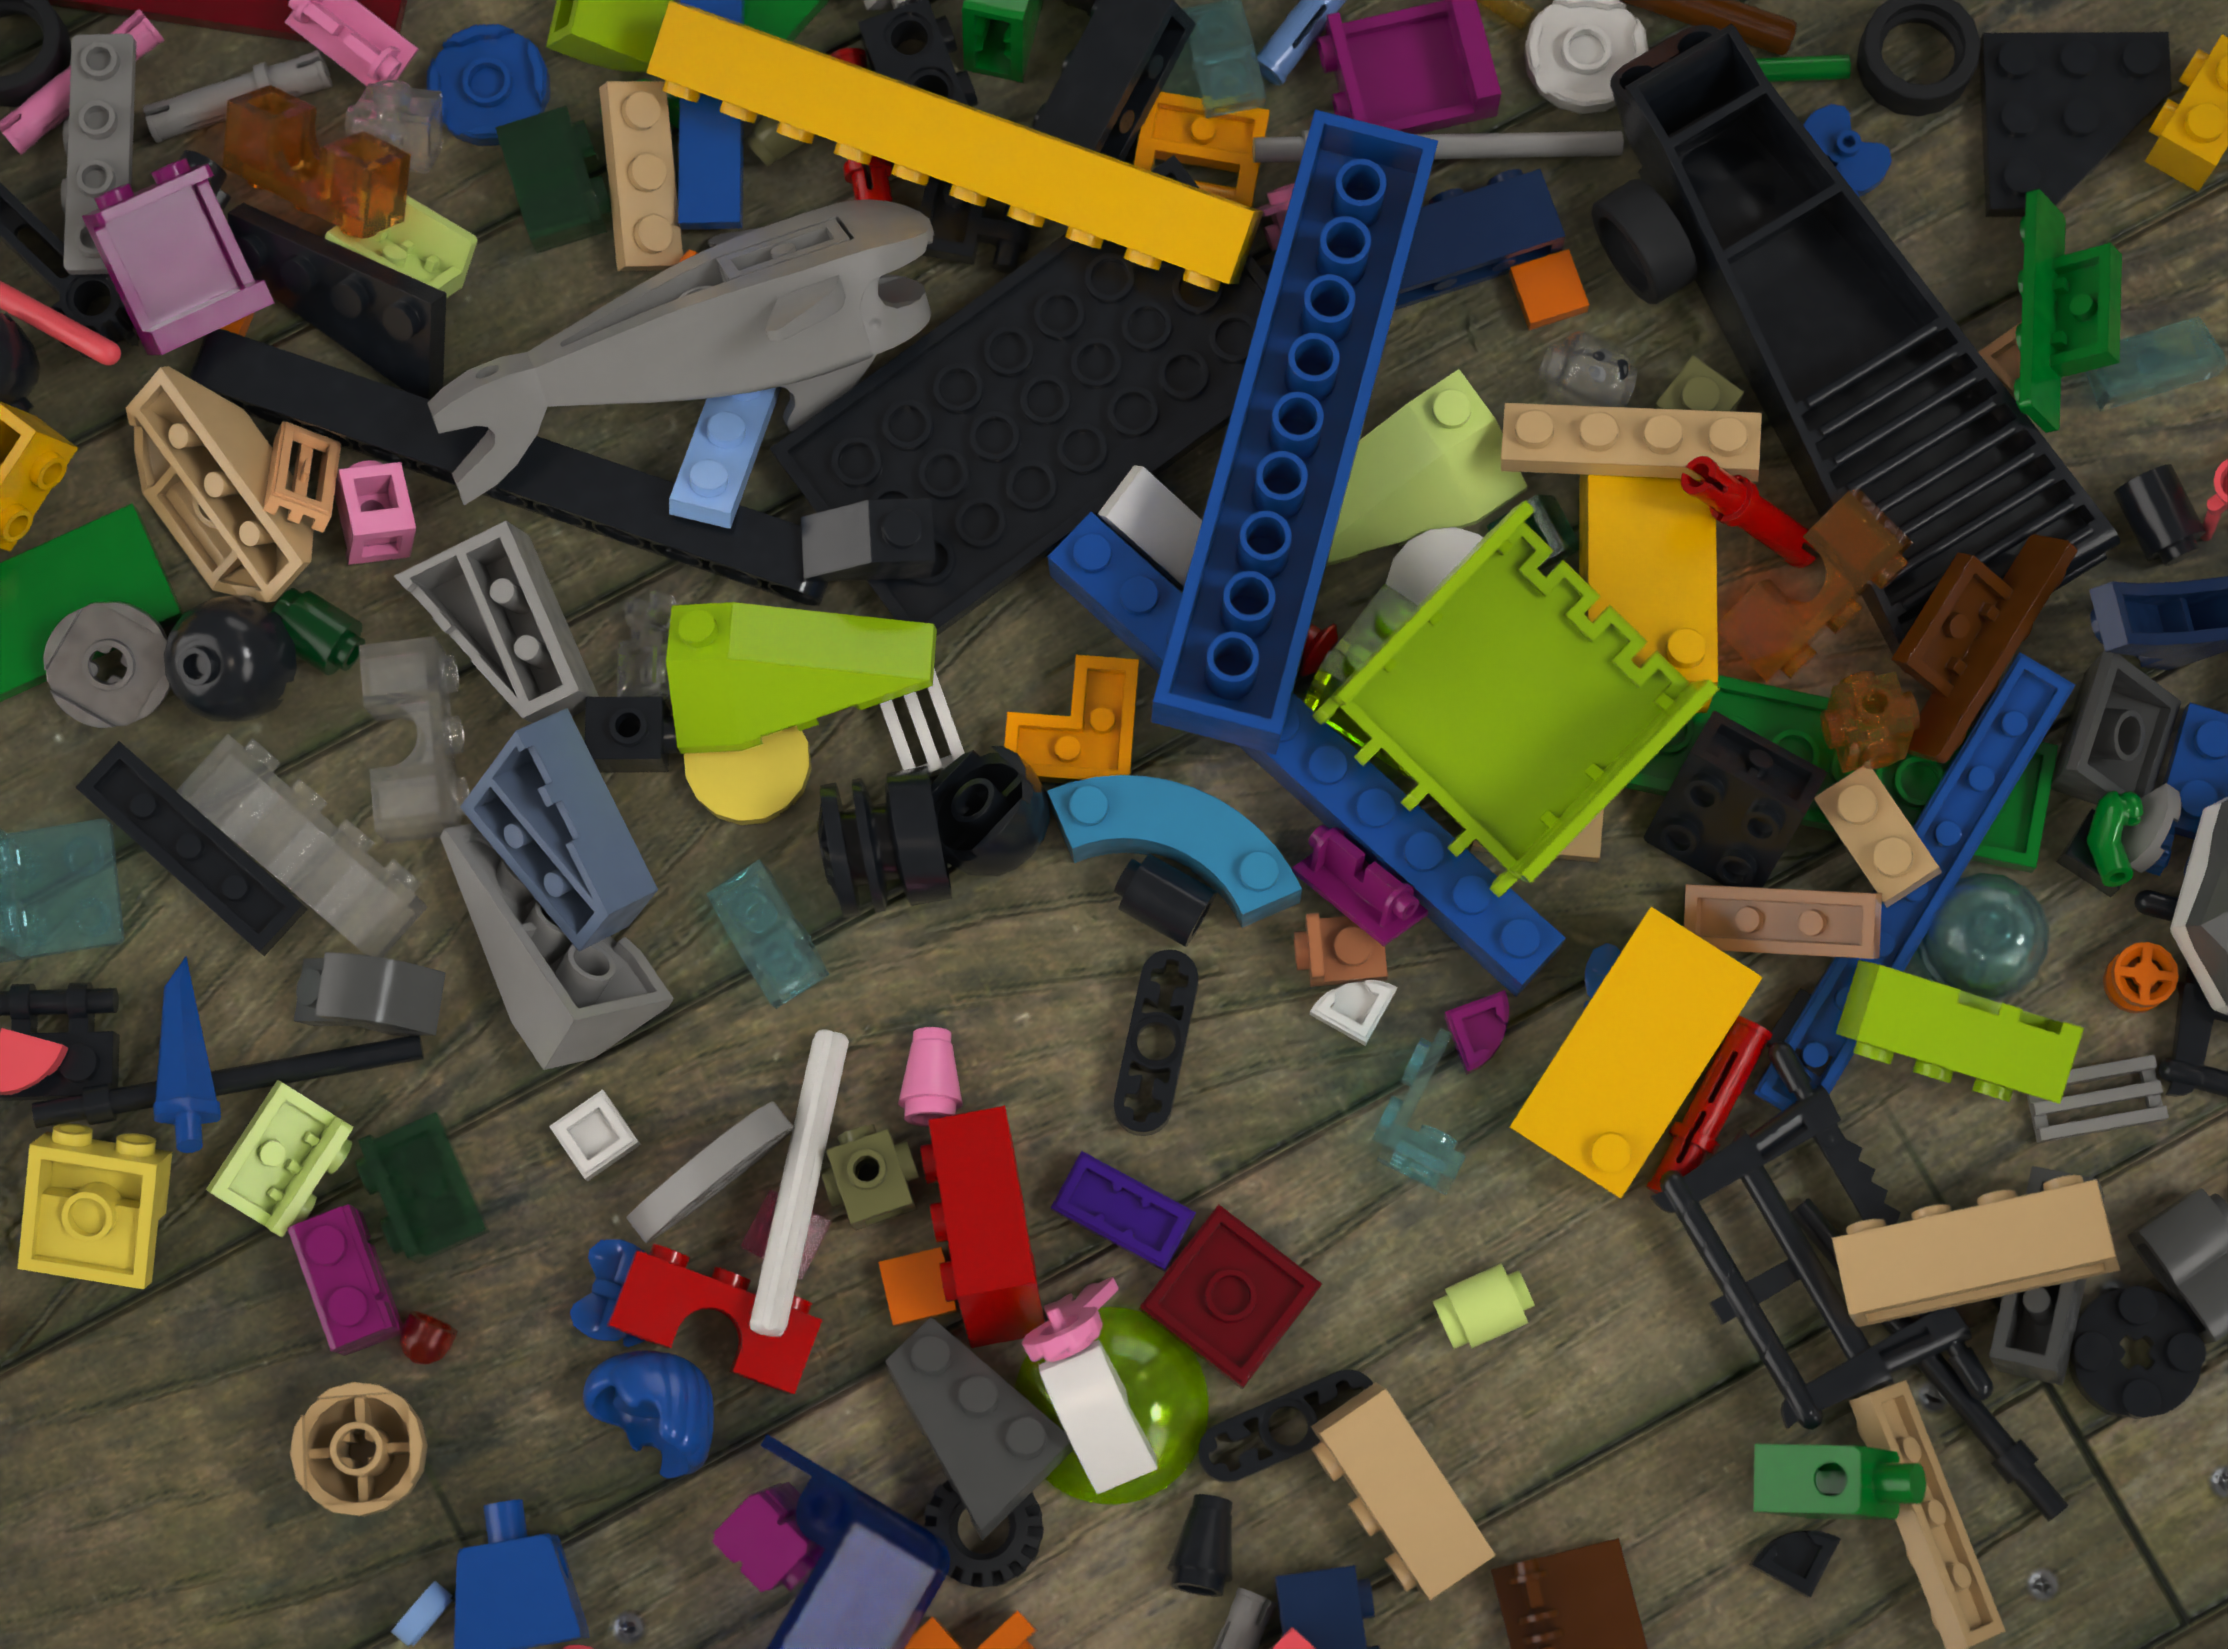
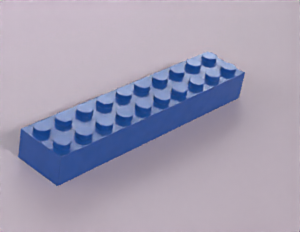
M1316 109L1314 111L1155 691L1151 714L1152 723L1274 755L1277 754L1429 182L1438 140Z

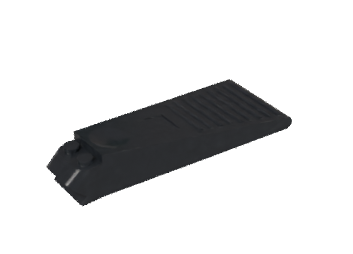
M1730 24L1721 30L1710 25H1698L1687 28L1623 65L1613 74L1610 80V87L1622 126L1632 150L1643 166L1638 172L1642 180L1653 187L1665 200L1685 231L1696 256L1698 274L1695 281L1893 656L1958 552L1974 555L2003 580L2031 535L2037 534L2068 540L2077 548V553L2066 569L2063 581L2053 592L2107 560L2105 553L2120 544V538L2114 527L2029 417L2020 411L2016 400L1768 81L1736 27Z

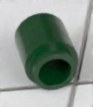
M291 588L280 597L271 611H276L282 618L281 621L295 643L296 656L326 675H332L339 669L343 671L349 670L358 660L364 649L365 639L360 637L362 623L312 591L302 593L295 588Z

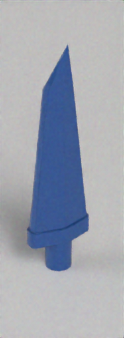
M186 956L164 986L156 1100L153 1105L155 1122L175 1125L176 1149L183 1153H193L203 1147L201 1124L220 1121L221 1109L220 1102L217 1101Z

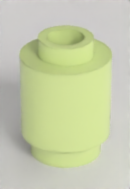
M1501 1263L1445 1288L1447 1295L1432 1301L1454 1349L1467 1343L1470 1344L1471 1348H1475L1528 1324L1524 1311L1535 1306L1520 1271L1517 1270L1507 1275Z

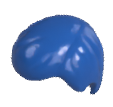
M650 1350L633 1351L619 1354L603 1361L588 1375L583 1390V1402L588 1413L599 1421L622 1428L627 1435L631 1448L635 1452L641 1451L643 1446H652L661 1451L662 1464L659 1472L661 1476L677 1478L693 1474L704 1465L713 1437L714 1403L711 1386L704 1373L696 1365L672 1353Z

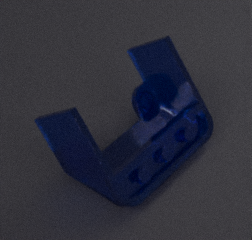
M767 1434L760 1446L811 1476L797 1502L796 1520L802 1533L813 1542L825 1548L766 1649H905L948 1574L950 1555L945 1542L935 1533Z

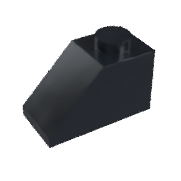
M932 498L865 500L801 517L803 582L930 578L935 564Z

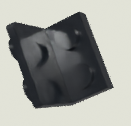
M1713 711L1648 827L1644 840L1725 886L1763 887L1803 820L1828 772L1724 715Z

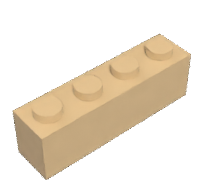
M2080 1175L2063 1176L2045 1182L2043 1184L2044 1191L2017 1197L2015 1190L1995 1191L1977 1198L1978 1206L1952 1211L1950 1205H1933L1912 1212L1911 1221L1886 1226V1222L1883 1219H1871L1849 1225L1846 1228L1847 1235L1832 1238L1849 1316L1856 1327H1862L2120 1271L2097 1179L2084 1182L2083 1177Z

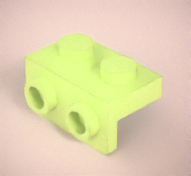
M376 179L368 184L360 211L327 231L325 239L446 292V298L463 287L477 244L475 235L380 179Z
M277 1080L206 1190L259 1222L276 1235L283 1237L288 1230L287 1228L305 1221L311 1213L317 1199L312 1192L324 1173H335L345 1161L352 1147V1141L347 1138L352 1132L353 1126Z

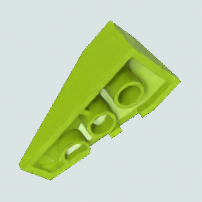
M737 602L672 605L666 666L677 748L681 754L743 751L763 744L761 739L763 736L793 726H797L798 730L802 731L819 725V717L851 706L863 710L933 686L937 629L931 623Z

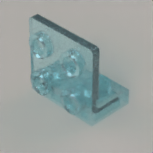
M97 819L14 833H7L0 828V963L123 943L125 937L113 828L108 820Z
M1440 1028L1433 1043L1421 1037L1401 1080V1083L1411 1088L1404 1101L1392 1095L1375 1129L1376 1132L1372 1140L1382 1144L1376 1161L1447 1195L1466 1157L1454 1150L1458 1142L1446 1133L1428 1125H1422L1419 1132L1408 1127L1452 1036L1451 1032Z

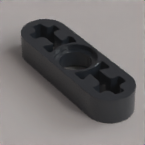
M1177 950L1159 951L1145 962L1140 975L1114 1096V1111L1119 1124L1127 1132L1137 1136H1149L1162 1130L1171 1117L1198 991V971L1196 965L1189 956ZM1167 965L1178 966L1179 977L1183 980H1188L1186 988H1175L1170 1004V1011L1183 1010L1180 1021L1163 1012L1143 1013L1145 1003L1158 1008L1161 996L1160 984L1151 981L1153 973L1164 974ZM1149 1026H1164L1174 1035L1175 1048L1167 1058L1150 1060L1139 1051L1137 1046L1138 1037ZM1132 1065L1153 1074L1170 1072L1168 1083H1164L1157 1078L1154 1079L1152 1100L1162 1105L1159 1113H1149L1146 1117V1122L1135 1121L1133 1109L1124 1106L1126 1098L1138 1097L1143 1080L1142 1075H1129Z
M1340 1370L1209 1428L1200 1441L1198 1455L1201 1467L1209 1477L1218 1482L1234 1483L1309 1451L1319 1444L1320 1440L1311 1428L1312 1425L1318 1422L1317 1416L1313 1408L1304 1400V1397L1317 1393L1318 1404L1321 1406L1333 1401L1337 1397L1336 1385L1346 1382L1351 1390L1362 1388L1363 1391L1374 1383L1369 1377L1359 1371ZM1284 1407L1299 1410L1307 1421L1305 1437L1299 1443L1291 1446L1279 1444L1272 1438L1269 1432L1270 1417L1275 1411ZM1257 1419L1261 1441L1273 1455L1259 1460L1257 1447H1254L1239 1456L1241 1467L1237 1470L1229 1471L1225 1463L1213 1465L1209 1454L1217 1450L1215 1438L1227 1434L1228 1439L1232 1443L1251 1436V1433L1243 1424Z

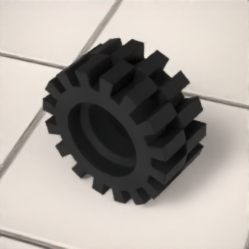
M947 1480L942 1485L940 1484L933 1492L934 1496L930 1503H927L924 1513L925 1526H923V1536L926 1539L927 1550L932 1560L936 1562L940 1570L960 1583L973 1587H997L1006 1584L1016 1577L1018 1578L1026 1571L1029 1564L1035 1560L1039 1552L1041 1539H1043L1044 1527L1040 1506L1032 1492L1007 1516L1009 1520L1008 1537L1000 1548L990 1553L973 1552L962 1543L958 1534V1522L966 1508L957 1491L954 1492L949 1481Z

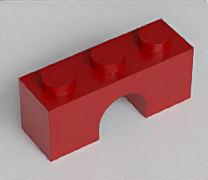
M653 1244L649 1254L639 1250L635 1252L608 1321V1327L670 1349L680 1324L689 1314L702 1309L718 1311L733 1323L738 1336L737 1352L729 1372L784 1393L795 1394L822 1323V1319L809 1315L812 1306L811 1302L797 1296L793 1297L787 1328L782 1336L771 1337L758 1334L750 1328V1320L756 1294L748 1292L751 1283L750 1279L719 1267H714L711 1277L686 1268L690 1259L689 1256L658 1244Z

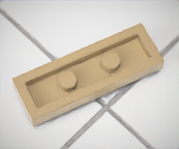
M665 81L606 82L599 87L617 271L666 270L680 263V258L683 256L681 229L678 224V199L667 93L662 91Z

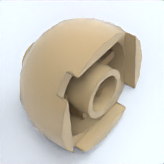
M351 1382L330 1388L317 1397L319 1400L309 1407L305 1416L301 1415L295 1425L290 1451L296 1480L304 1491H308L314 1501L320 1503L321 1506L333 1513L362 1517L389 1510L409 1495L424 1472L428 1444L422 1421L408 1401L384 1386Z

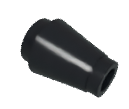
M1194 1495L1192 1507L1189 1509L1167 1567L1168 1570L1173 1572L1171 1587L1200 1596H1223L1225 1582L1232 1581V1501L1213 1495Z

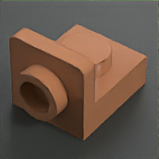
M1319 913L1306 914L1305 931L1294 932L1297 970L1309 969L1310 987L1347 984L1365 980H1387L1385 946H1382L1347 916L1320 918Z

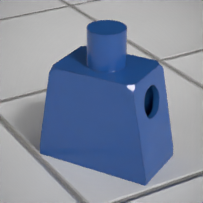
M523 1499L484 1505L488 1544L458 1549L454 1649H527L590 1638L586 1618L559 1536L555 1534H542L528 1537Z

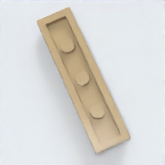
M1505 403L1501 471L1681 478L1682 473H1685L1693 479H1701L1700 476L1689 470L1686 466L1694 458L1707 456L1732 476L1741 475L1750 481L1758 482L1762 413Z
M1907 1380L1849 1400L1857 1421L1858 1432L1867 1447L1896 1451L1899 1455L1900 1463H1919L1924 1469L1926 1493L1923 1501L1920 1504H1899V1515L1895 1520L1906 1546L1908 1560L1916 1571L1931 1609L1932 1621L1940 1632L1945 1648L1966 1649L2005 1632L2000 1615Z

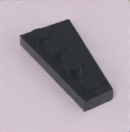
M244 202L228 212V224L254 280H264L272 297L404 391L431 400L443 388L446 292Z

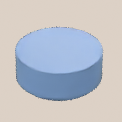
M434 1581L401 1618L391 1633L406 1646L412 1645L414 1647L453 1601L451 1597L453 1595L438 1582Z

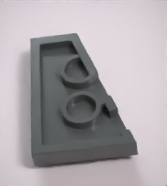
M932 1317L885 1360L887 1373L922 1435H925L942 1465L946 1478L954 1492L957 1491L982 1541L1074 1450L1067 1434Z

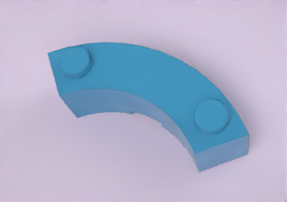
M1133 775L1093 777L1047 790L1050 809L1074 863L1091 857L1116 853L1157 854L1170 858L1189 867L1193 873L1211 885L1229 905L1242 928L1300 903L1302 888L1291 867L1277 847L1256 825L1239 811L1203 791L1171 780Z

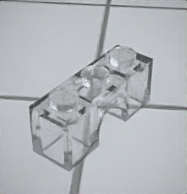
M435 636L359 645L364 708L376 721L406 719L414 722L417 727L415 748L404 761L393 766L369 769L375 832L386 843L440 837L444 828L461 825V815L466 814L460 806L469 795L466 778L457 777L455 754L464 753L465 743L460 716H451L449 693L458 692L459 677L454 654L446 655L445 650Z

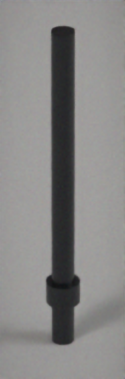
M406 1036L211 1071L216 1096L271 1087L274 1086L277 1080L288 1084L423 1060L424 1053L420 1036ZM157 1081L119 1088H112L111 1083L83 1087V1094L32 1103L34 1124L36 1128H42L86 1119L89 1125L116 1121L117 1114L153 1108L156 1100Z
M1808 1198L1791 1213L1800 1228L1840 1274L1832 1238L1841 1235L1812 1200ZM1908 1316L1880 1323L1891 1335L1914 1321ZM1941 1353L1916 1363L1917 1367L1995 1459L1991 1462V1465L2007 1484L2014 1481L2048 1522L2068 1507V1503L2035 1466V1463L2039 1460L2022 1439L2015 1442L1980 1400H1976L1969 1395L1957 1373Z

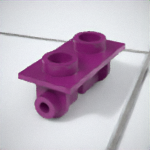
M1321 825L1316 828L1308 841V844L1314 849L1313 853L1292 867V871L1297 877L1382 946H1386L1428 915V910L1419 904V900L1414 897V888L1409 883L1400 882L1377 862L1369 864L1364 860L1365 853L1345 838L1344 832L1339 827L1330 829L1326 825Z

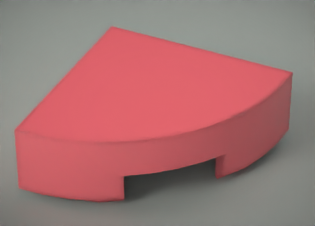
M1 1028L0 1095L19 1093L39 1083L46 1076H50L61 1065L68 1047Z

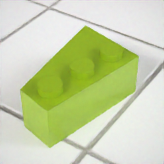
M1858 960L1836 1034L1856 1040L1853 1053L1889 1065L1892 1063L1894 1053L1916 1059L1912 1072L1947 1083H1951L1954 1072L1973 1077L1975 1081L1972 1091L2010 1102L2013 1090L2060 1104L2084 1028L2023 1011L2021 1008L1998 1003L1883 965Z

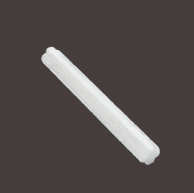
M825 1029L818 1030L812 1040L794 1121V1129L792 1130L750 1320L751 1330L758 1334L780 1337L787 1328L849 1044L848 1038L839 1032Z

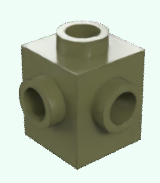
M874 1124L857 1127L838 1135L837 1138L840 1145L826 1150L831 1167L822 1169L821 1175L832 1207L844 1204L850 1224L855 1231L917 1210L908 1181L919 1178L907 1141L895 1144L889 1129L876 1132ZM871 1166L879 1167V1173L875 1179L868 1182L860 1180L861 1174L866 1168Z

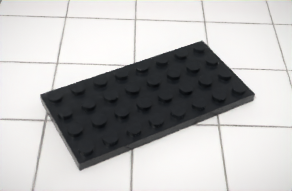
M1175 155L1152 170V172L1199 188ZM1065 233L776 443L770 450L816 513L865 500L932 498L935 564L930 578L866 581L895 620L934 624L937 629V637L1048 556L1090 512L1100 518L1097 515L1134 465L1143 466L1156 477L1229 424L1269 279L1250 253L1239 284L1221 282L1219 290L1216 292L1182 280L1185 268L1162 261L1160 269L1154 270L1124 259L1127 247L1104 239L1101 249H1097L1065 237Z

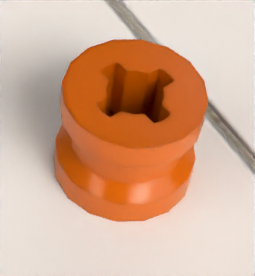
M2151 942L2135 943L2113 957L2106 966L2103 976L2104 991L2110 1002L2120 1010L2129 1013H2145L2167 1000L2176 989L2179 979L2177 963L2171 953L2160 945ZM2125 978H2130L2133 980V982L2138 986V993L2136 992V987H2134L2131 984L2130 980H2126Z

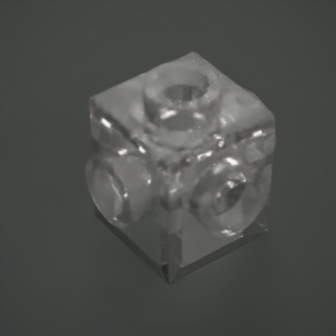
M384 80L375 84L369 83L357 104L349 106L346 115L345 134L347 141L355 142V165L375 167L378 172L386 175H401L409 171L428 174L443 148L442 91L410 88L409 84L399 80Z

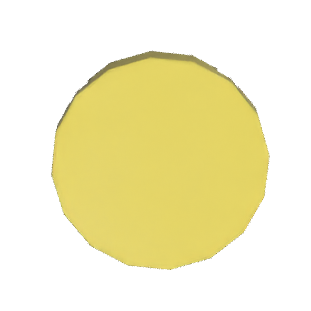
M793 726L761 737L763 744L743 751L684 753L685 777L697 800L717 818L739 825L767 823L780 816V813L787 810L792 803L794 805L805 791L811 773L810 746L803 731H799L797 726Z

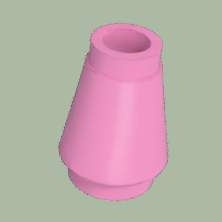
M924 1027L913 1031V1042L911 1043L898 1105L904 1109V1120L907 1123L929 1127V1119L956 1115V1110L963 1105L954 1050L951 1043V1032L947 1029Z

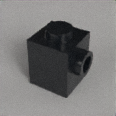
M662 696L586 697L585 744L600 773L669 772V754H678L679 750L677 748L674 718L670 716V710Z

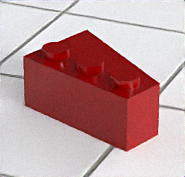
M999 1106L929 1119L932 1144L922 1145L920 1150L927 1184L939 1183L942 1202L930 1204V1212L936 1242L948 1241L951 1261L939 1263L946 1302L958 1300L971 1348L1024 1339L1029 1332L1045 1323V1316L1036 1278L1037 1272L1031 1249L1025 1215L1026 1211L1006 1107Z

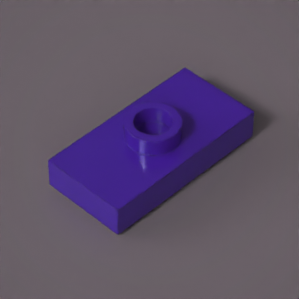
M1083 1151L1079 1154L1051 1206L1053 1212L1163 1271H1166L1196 1215L1195 1211Z

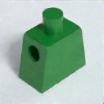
M964 0L962 5L963 70L1023 83L1044 0Z
M1754 1444L1753 1512L1807 1519L1894 1520L1899 1515V1504H1920L1925 1497L1926 1476L1922 1465L1919 1463H1900V1458L1896 1451L1846 1445Z

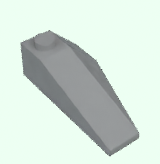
M473 823L444 828L440 835L442 844L509 1018L543 1070L594 1059L670 1006L674 999L642 951L630 940L623 937L616 942L609 936L579 952Z

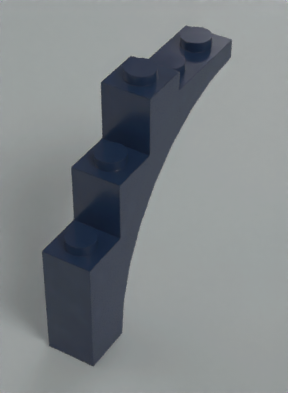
M2228 576L2163 583L2112 581L2089 589L2094 607L2090 614L2091 626L2095 636L2103 644L2105 652L2134 655L2140 660L2141 667L2173 670L2228 651Z

